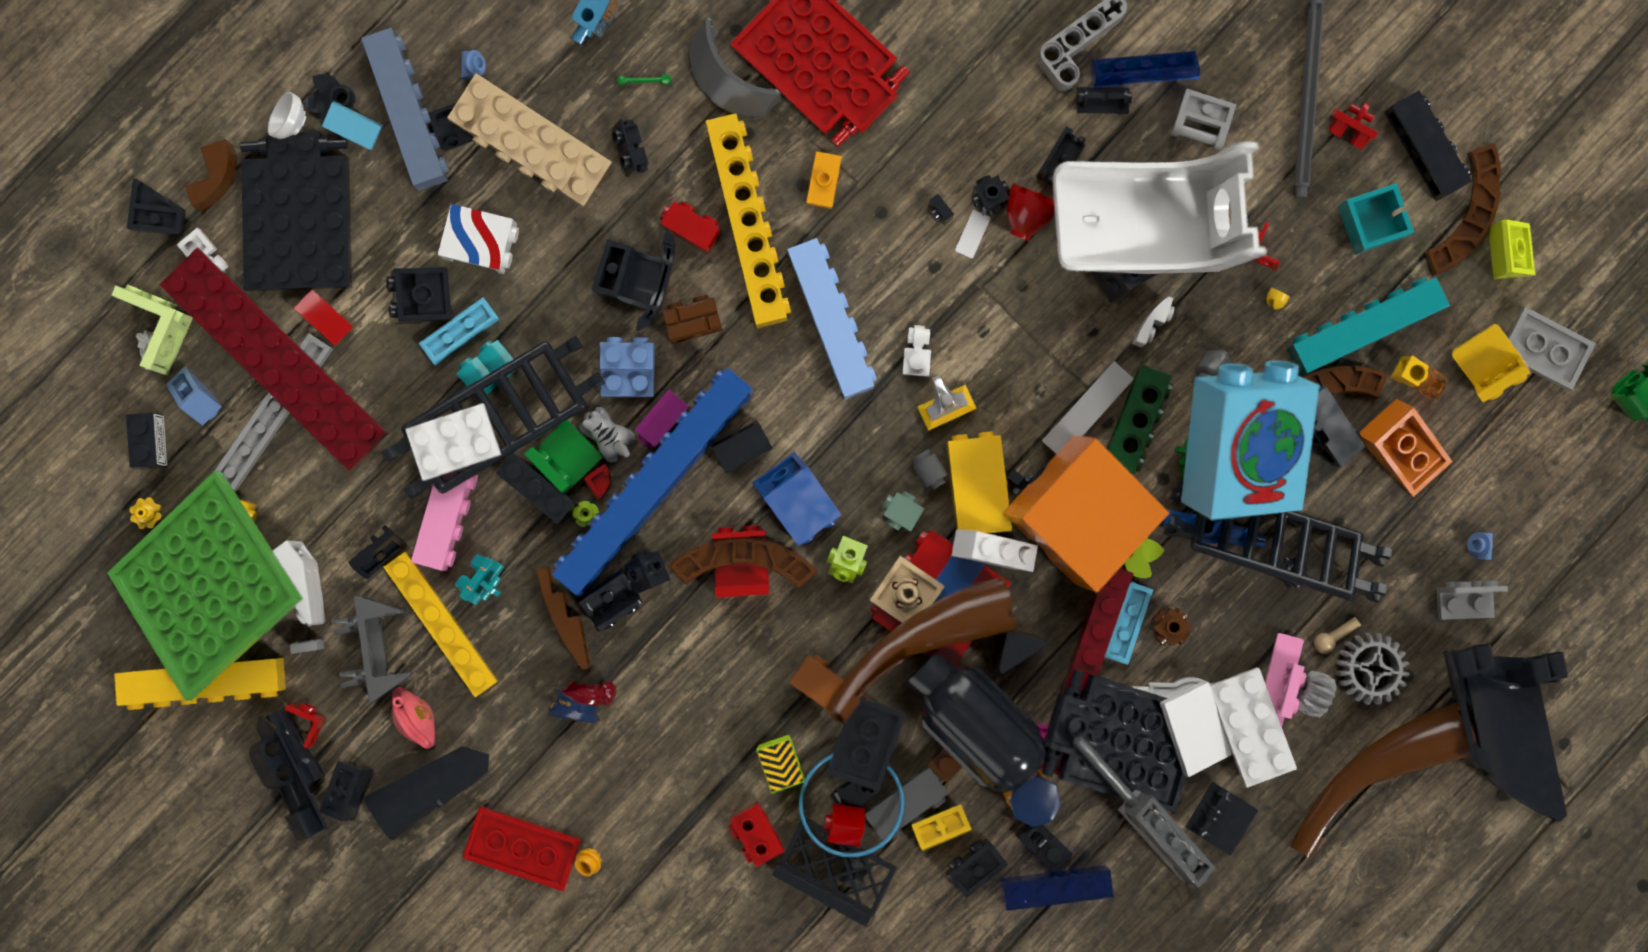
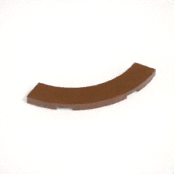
M1495 142L1467 153L1472 171L1470 202L1462 221L1454 232L1436 247L1423 252L1432 277L1449 270L1464 260L1480 244L1493 223L1501 196V166Z
M1332 366L1309 372L1300 377L1319 386H1326L1331 394L1357 393L1376 399L1379 398L1388 373L1363 366Z
M747 537L725 538L702 544L684 553L668 565L685 585H688L692 580L707 571L732 564H750L765 567L784 576L798 589L818 572L806 559L784 546L762 539Z

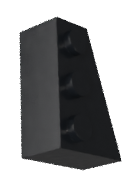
M1319 386L1312 443L1331 466L1343 467L1365 445L1361 441L1360 433L1352 427L1326 386Z

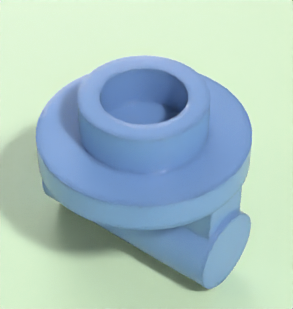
M476 50L463 51L461 79L471 80L476 73L482 76L486 68L482 54Z
M1476 532L1472 534L1467 543L1469 554L1477 559L1491 560L1493 533Z

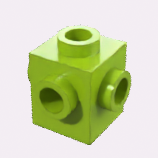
M843 536L838 549L832 547L827 563L831 564L828 574L833 575L839 581L853 583L856 574L862 576L867 561L863 560L868 545Z

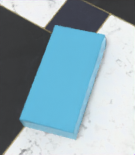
M334 101L329 108L322 127L372 150L383 125Z

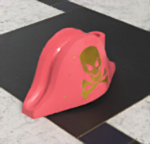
M401 686L392 690V719L397 731L405 738L427 750L436 745L435 725L430 706L423 699Z

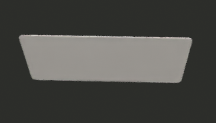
M973 210L955 251L973 258L990 221V217L987 215L983 216L982 213Z

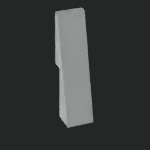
M1114 361L1042 441L1057 454L1073 435L1083 436L1134 378Z

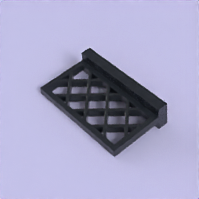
M805 817L807 825L815 829L818 840L824 844L828 837L822 839L821 833L828 836V831L824 830L820 824ZM800 821L772 876L864 927L871 926L898 867L870 853L862 856L865 866L851 870L848 857H843L847 872L834 876L829 860L841 856L834 855L828 857L827 852L821 848L824 859L810 863L806 848L816 845V843H804L802 837L804 826L802 821ZM799 840L800 846L795 848ZM839 844L841 852L844 853L866 851V849L860 846L845 845L852 849L846 851L844 844ZM802 849L806 865L795 867L788 863L792 852ZM868 858L876 863L869 864ZM825 862L830 878L819 880L815 878L812 866ZM882 865L890 870L884 881L875 883L871 867ZM807 868L809 874L802 871L801 869ZM866 869L871 885L857 889L853 873ZM849 875L853 891L842 893L838 890L835 879ZM831 880L832 887L824 882ZM882 885V887H881V889H880V891H879V893H878V890H877V887H876V886ZM869 888L873 889L875 901L871 908L862 904L859 896L860 891ZM854 894L856 900L853 899V898H851V897L848 896V895Z

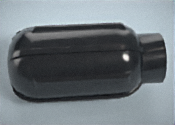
M937 649L904 682L903 686L919 701L922 726L982 786H988L994 791L1004 793L1016 791L1029 782L1042 767L1045 761L1046 747L1044 746V739L1040 734V728L980 668L955 665L940 649Z

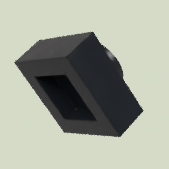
M939 194L929 200L928 206L930 209L928 212L936 222L941 221L943 225H946L953 219L954 213Z

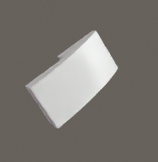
M1167 297L1148 314L1134 337L1133 345L1142 348L1147 342L1151 343L1156 328L1152 327L1153 324L1162 326L1165 321L1169 322L1175 309L1174 306H1171L1172 297Z

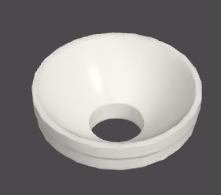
M287 92L280 98L269 119L268 134L270 136L283 139L299 133L306 120L300 97Z

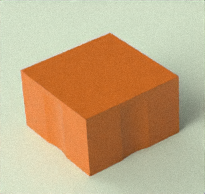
M1073 435L1051 459L1043 473L1017 496L1003 514L1028 539L1039 545L1049 560L1075 585L1097 593L1164 520L1169 512L1096 438Z

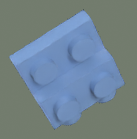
M608 337L606 342H600L601 377L605 384L601 385V397L654 398L655 344L649 343V338L643 337L633 338V343H622V338Z

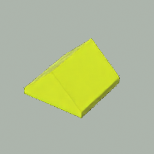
M1502 220L1490 226L1488 232L1493 279L1535 275L1530 223Z

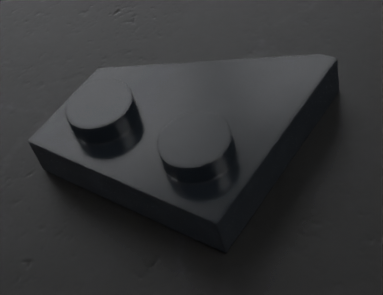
M133 179L127 229L130 231L183 236L186 210L138 179Z

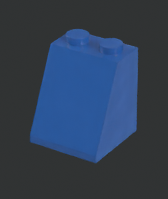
M793 452L752 482L798 546L802 543L810 542L816 533L823 528L832 526L837 521V518L841 516L839 510L796 452Z

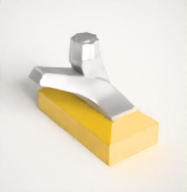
M940 375L932 378L935 399L917 407L928 431L976 409L966 385L950 391Z

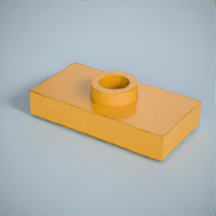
M816 151L807 205L832 209L842 156Z

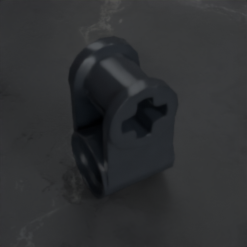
M848 781L836 789L830 796L836 804L861 808L867 801L877 795L878 791Z

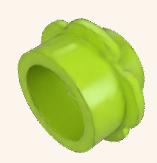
M582 501L573 509V518L576 519V523L579 526L586 527L599 513L598 507L595 504H590L589 501ZM585 511L588 512V516L586 517L583 515Z

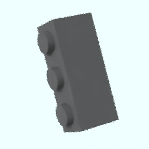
M928 765L901 784L904 795V811L900 825L890 841L897 838L903 832L901 828L910 822L912 825L920 821L925 816L923 814L925 810L930 807L936 809L946 801L945 796L948 792ZM898 787L865 810L866 819L882 841L891 833L899 816L900 795Z

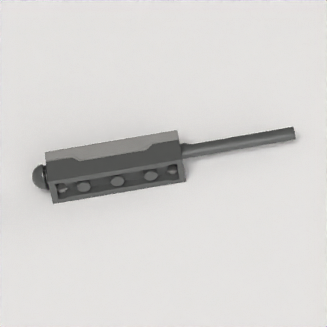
M1082 736L1075 738L1073 743L1124 799L1125 802L1118 809L1119 812L1180 880L1197 888L1204 885L1215 867L1153 796L1134 790L1132 793Z

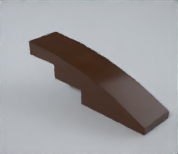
M551 567L536 569L545 603L563 642L582 670L591 668L581 615L570 616L566 591L555 593Z

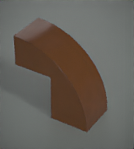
M226 139L200 148L210 178L185 186L191 205L199 211L207 209L219 201L233 181L236 170V153L234 145Z

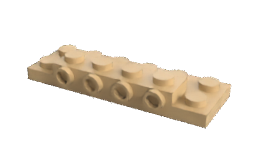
M477 73L447 117L448 120L473 135L472 140L486 149L487 146H490L497 151L495 155L504 162L509 163L510 160L520 166L518 170L529 178L535 175L542 180L541 185L553 193L558 190L583 207L612 163Z

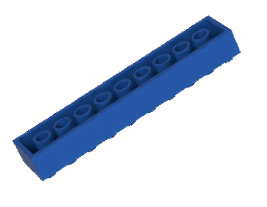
M729 368L724 372L719 370L710 381L712 383L711 388L707 392L702 390L693 401L695 404L694 408L689 413L684 411L675 422L678 425L672 434L669 431L666 432L658 442L661 447L655 454L650 452L643 459L641 465L644 467L638 474L633 472L625 480L623 485L626 488L622 493H615L608 500L606 506L609 508L603 515L598 513L588 526L591 529L586 535L580 534L571 544L573 548L571 553L566 556L562 555L553 567L556 570L552 575L575 595L579 596L587 592L754 394L753 389Z

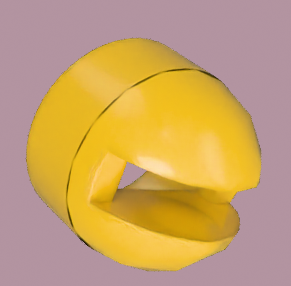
M1271 287L1267 294L1266 302L1269 307L1273 306L1277 310L1283 308L1290 297Z

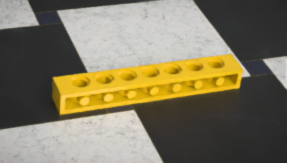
M736 113L706 120L756 327L761 328L787 321L786 314L791 313L788 298L782 299L780 288L785 287L781 272L776 273L774 263L778 262L775 247H769L768 238L772 237L769 221L763 222L761 212H765L766 209L763 197H757L755 187L760 185L756 171L751 172L749 162L753 161L750 145L744 146L742 137L747 136L744 121H738ZM727 140H735L738 143L737 147L733 150L725 149L723 145ZM733 165H741L744 168L742 174L737 176L732 175L729 170ZM740 190H747L750 193V197L745 201H740L736 198V194ZM746 215H753L757 221L753 226H745L742 223V219ZM753 240H759L762 242L763 247L760 251L753 252L748 248L749 243ZM760 265H764L769 269V273L765 277L756 276L754 271ZM765 291L774 292L776 295L775 300L771 303L763 302L761 300L762 293Z

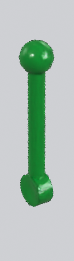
M664 74L661 77L626 78L620 75L617 77L616 82L621 86L626 83H662L667 86L671 83V77L668 74Z

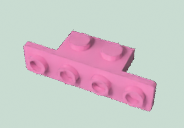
M1278 633L1268 666L1265 684L1282 727L1284 717L1291 719L1292 715L1296 714L1298 710L1299 699L1297 695L1299 688L1304 686L1306 673L1303 672L1304 666L1298 665L1304 642L1303 639Z

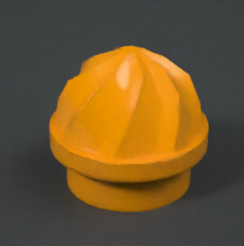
M587 848L577 854L574 865L580 874L591 876L600 870L602 859L597 850Z

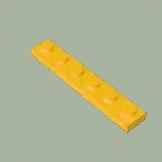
M404 552L384 566V569L474 697L479 696L498 682L497 678L416 563L411 562L412 557L408 552Z

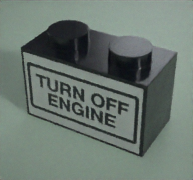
M154 412L127 414L129 467L139 470L167 468L164 415Z

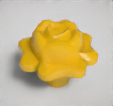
M151 497L145 500L139 498L136 504L130 508V512L134 514L130 520L137 523L140 529H145L146 527L154 528L156 522L162 519V514L159 513L162 507L156 504Z

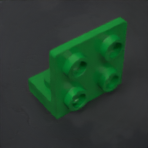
M568 420L563 422L537 448L531 447L525 453L530 461L564 494L573 488L603 458L595 447Z

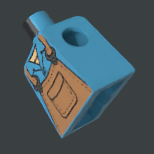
M580 0L571 17L573 21L579 24L571 38L585 46L592 33L601 37L623 2L621 0Z

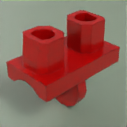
M1364 102L1360 108L1354 104L1349 106L1348 111L1355 114L1354 118L1336 108L1331 113L1333 119L1330 122L1328 131L1341 138L1348 125L1353 127L1356 131L1349 143L1361 150L1371 138L1375 140L1379 134L1360 122L1364 119L1371 123L1375 117L1367 112L1370 106L1367 102Z

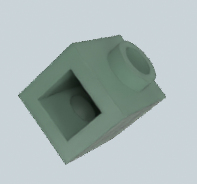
M903 491L902 495L897 492L894 497L889 495L881 507L885 510L883 517L887 518L885 522L887 525L897 531L902 527L909 532L912 531L925 508L916 504L917 498L906 491Z

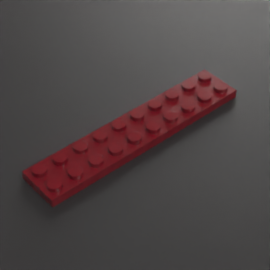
M197 247L159 284L348 471H352L389 434L200 248Z

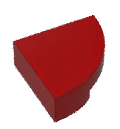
M603 464L583 478L598 500L605 496L610 487L611 476L606 464Z

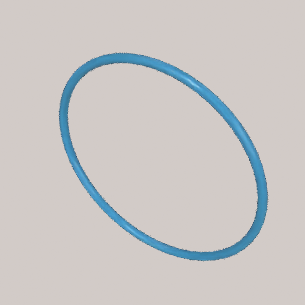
M833 754L819 761L810 770L805 778V782H803L799 796V812L802 824L810 838L827 852L843 857H859L870 854L884 846L893 837L900 825L904 811V795L901 783L893 769L888 765L887 770L893 776L899 790L900 810L894 828L880 844L858 853H844L833 850L822 844L812 834L803 812V796L806 785L816 769L832 759Z

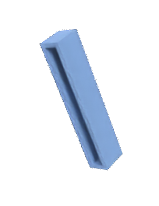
M815 238L787 249L791 264L844 400L874 389L873 382L877 381L872 366L867 367L863 358L868 355L863 342H857L854 333L858 332L853 317L848 318L844 309L848 307L843 292L838 293L835 284L839 283L835 269H829L826 259L829 258V254L825 244H819L818 239Z

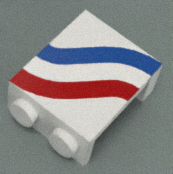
M451 204L438 256L443 260L452 262L453 260H458L494 269L498 273L504 274L505 268L509 269L512 262L510 249L512 243L517 241L519 228L516 227V222L511 218Z

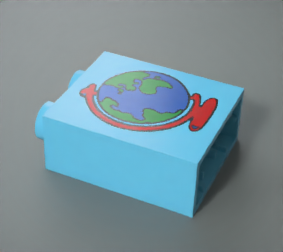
M1286 361L1266 362L1264 373H1252L1253 369L1245 365L1222 364L1219 365L1218 376L1195 377L1181 502L1211 520L1303 510L1319 385L1299 377V366Z

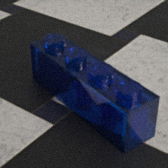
M1106 865L1063 870L1056 873L1047 872L1000 878L1003 905L1006 911L1114 897L1111 870Z

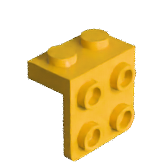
M1497 324L1491 325L1452 351V357L1472 382L1478 397L1483 403L1488 399L1494 400L1503 394V390L1509 386L1519 385L1531 373L1523 357Z

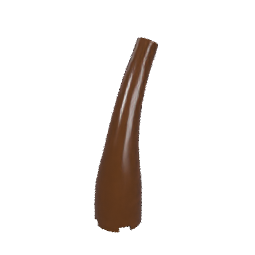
M1003 577L983 581L958 590L921 610L893 629L874 645L846 676L826 706V713L834 720L846 723L860 704L859 699L867 689L883 674L908 658L944 646L1016 630L1015 616L1010 617V614H1012V600Z
M1457 702L1418 716L1381 737L1357 755L1333 778L1320 794L1303 820L1290 847L1312 859L1324 838L1321 834L1334 815L1345 803L1368 785L1471 756L1463 718H1461L1458 710H1461L1460 704ZM1472 729L1474 743H1476L1475 735Z

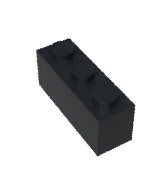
M512 453L496 472L500 478L557 524L563 525L572 514L573 509L578 506V503L567 494L561 493L551 481L515 453Z

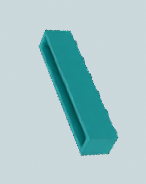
M1426 277L1410 283L1412 289L1406 292L1400 288L1387 294L1389 299L1380 303L1376 299L1364 305L1365 311L1356 314L1355 310L1340 316L1342 322L1334 326L1330 321L1317 327L1318 333L1309 337L1306 332L1292 339L1294 344L1287 347L1294 364L1299 366L1298 372L1300 376L1449 307L1450 304L1437 278L1435 277L1427 281Z

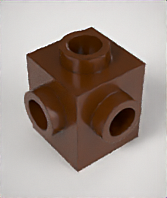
M1165 608L1164 610L1160 609L1151 620L1153 623L1149 629L1155 633L1153 637L1163 646L1167 644L1176 646L1177 643L1181 645L1190 636L1188 630L1192 625L1187 622L1189 617L1179 608L1175 610ZM1175 622L1178 627L1171 632L1169 625Z

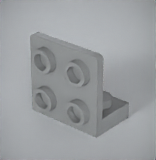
M1498 581L1445 582L1446 587L1436 588L1438 619L1495 618L1493 592L1508 591V586H1499Z

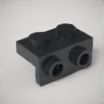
M622 569L577 598L581 607L593 621L598 632L611 628L619 618L625 614L635 612L639 605L643 603L640 594H635L630 580Z
M988 838L984 841L978 839L968 848L970 851L963 858L957 856L947 865L949 867L946 870L947 876L966 898L1008 865Z

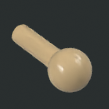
M1354 617L1330 634H1318L1314 639L1315 649L1322 654L1332 652L1337 641L1360 627L1361 624Z

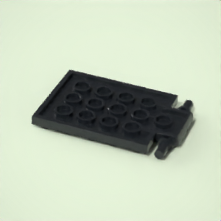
M320 131L299 132L297 135H291L283 139L274 138L267 133V138H260L258 141L241 142V152H259L268 156V159L241 160L244 290L250 292L352 288L349 158L347 156L323 157V152H330V149H348L347 138L329 139L328 136H322Z
M1074 669L1069 686L1065 687L1063 694H1058L1044 740V746L1047 747L1045 754L1047 759L1042 774L1053 777L1058 759L1061 760L1062 754L1065 752L1058 779L1121 797L1073 743L1075 738L1082 736L1132 793L1134 790L1153 796L1164 810L1175 813L1186 776L1183 775L1160 702L1168 698L1089 674L1082 699H1079L1081 694L1079 688L1084 672Z

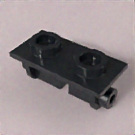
M1077 87V113L1129 114V103L1132 102V93H1129V88Z
M619 119L612 128V139L620 152L619 162L621 168L625 170L627 177H630L636 170L638 173L646 172L649 162L644 147L634 148L635 144L642 142L637 124L633 120L623 122L622 119Z

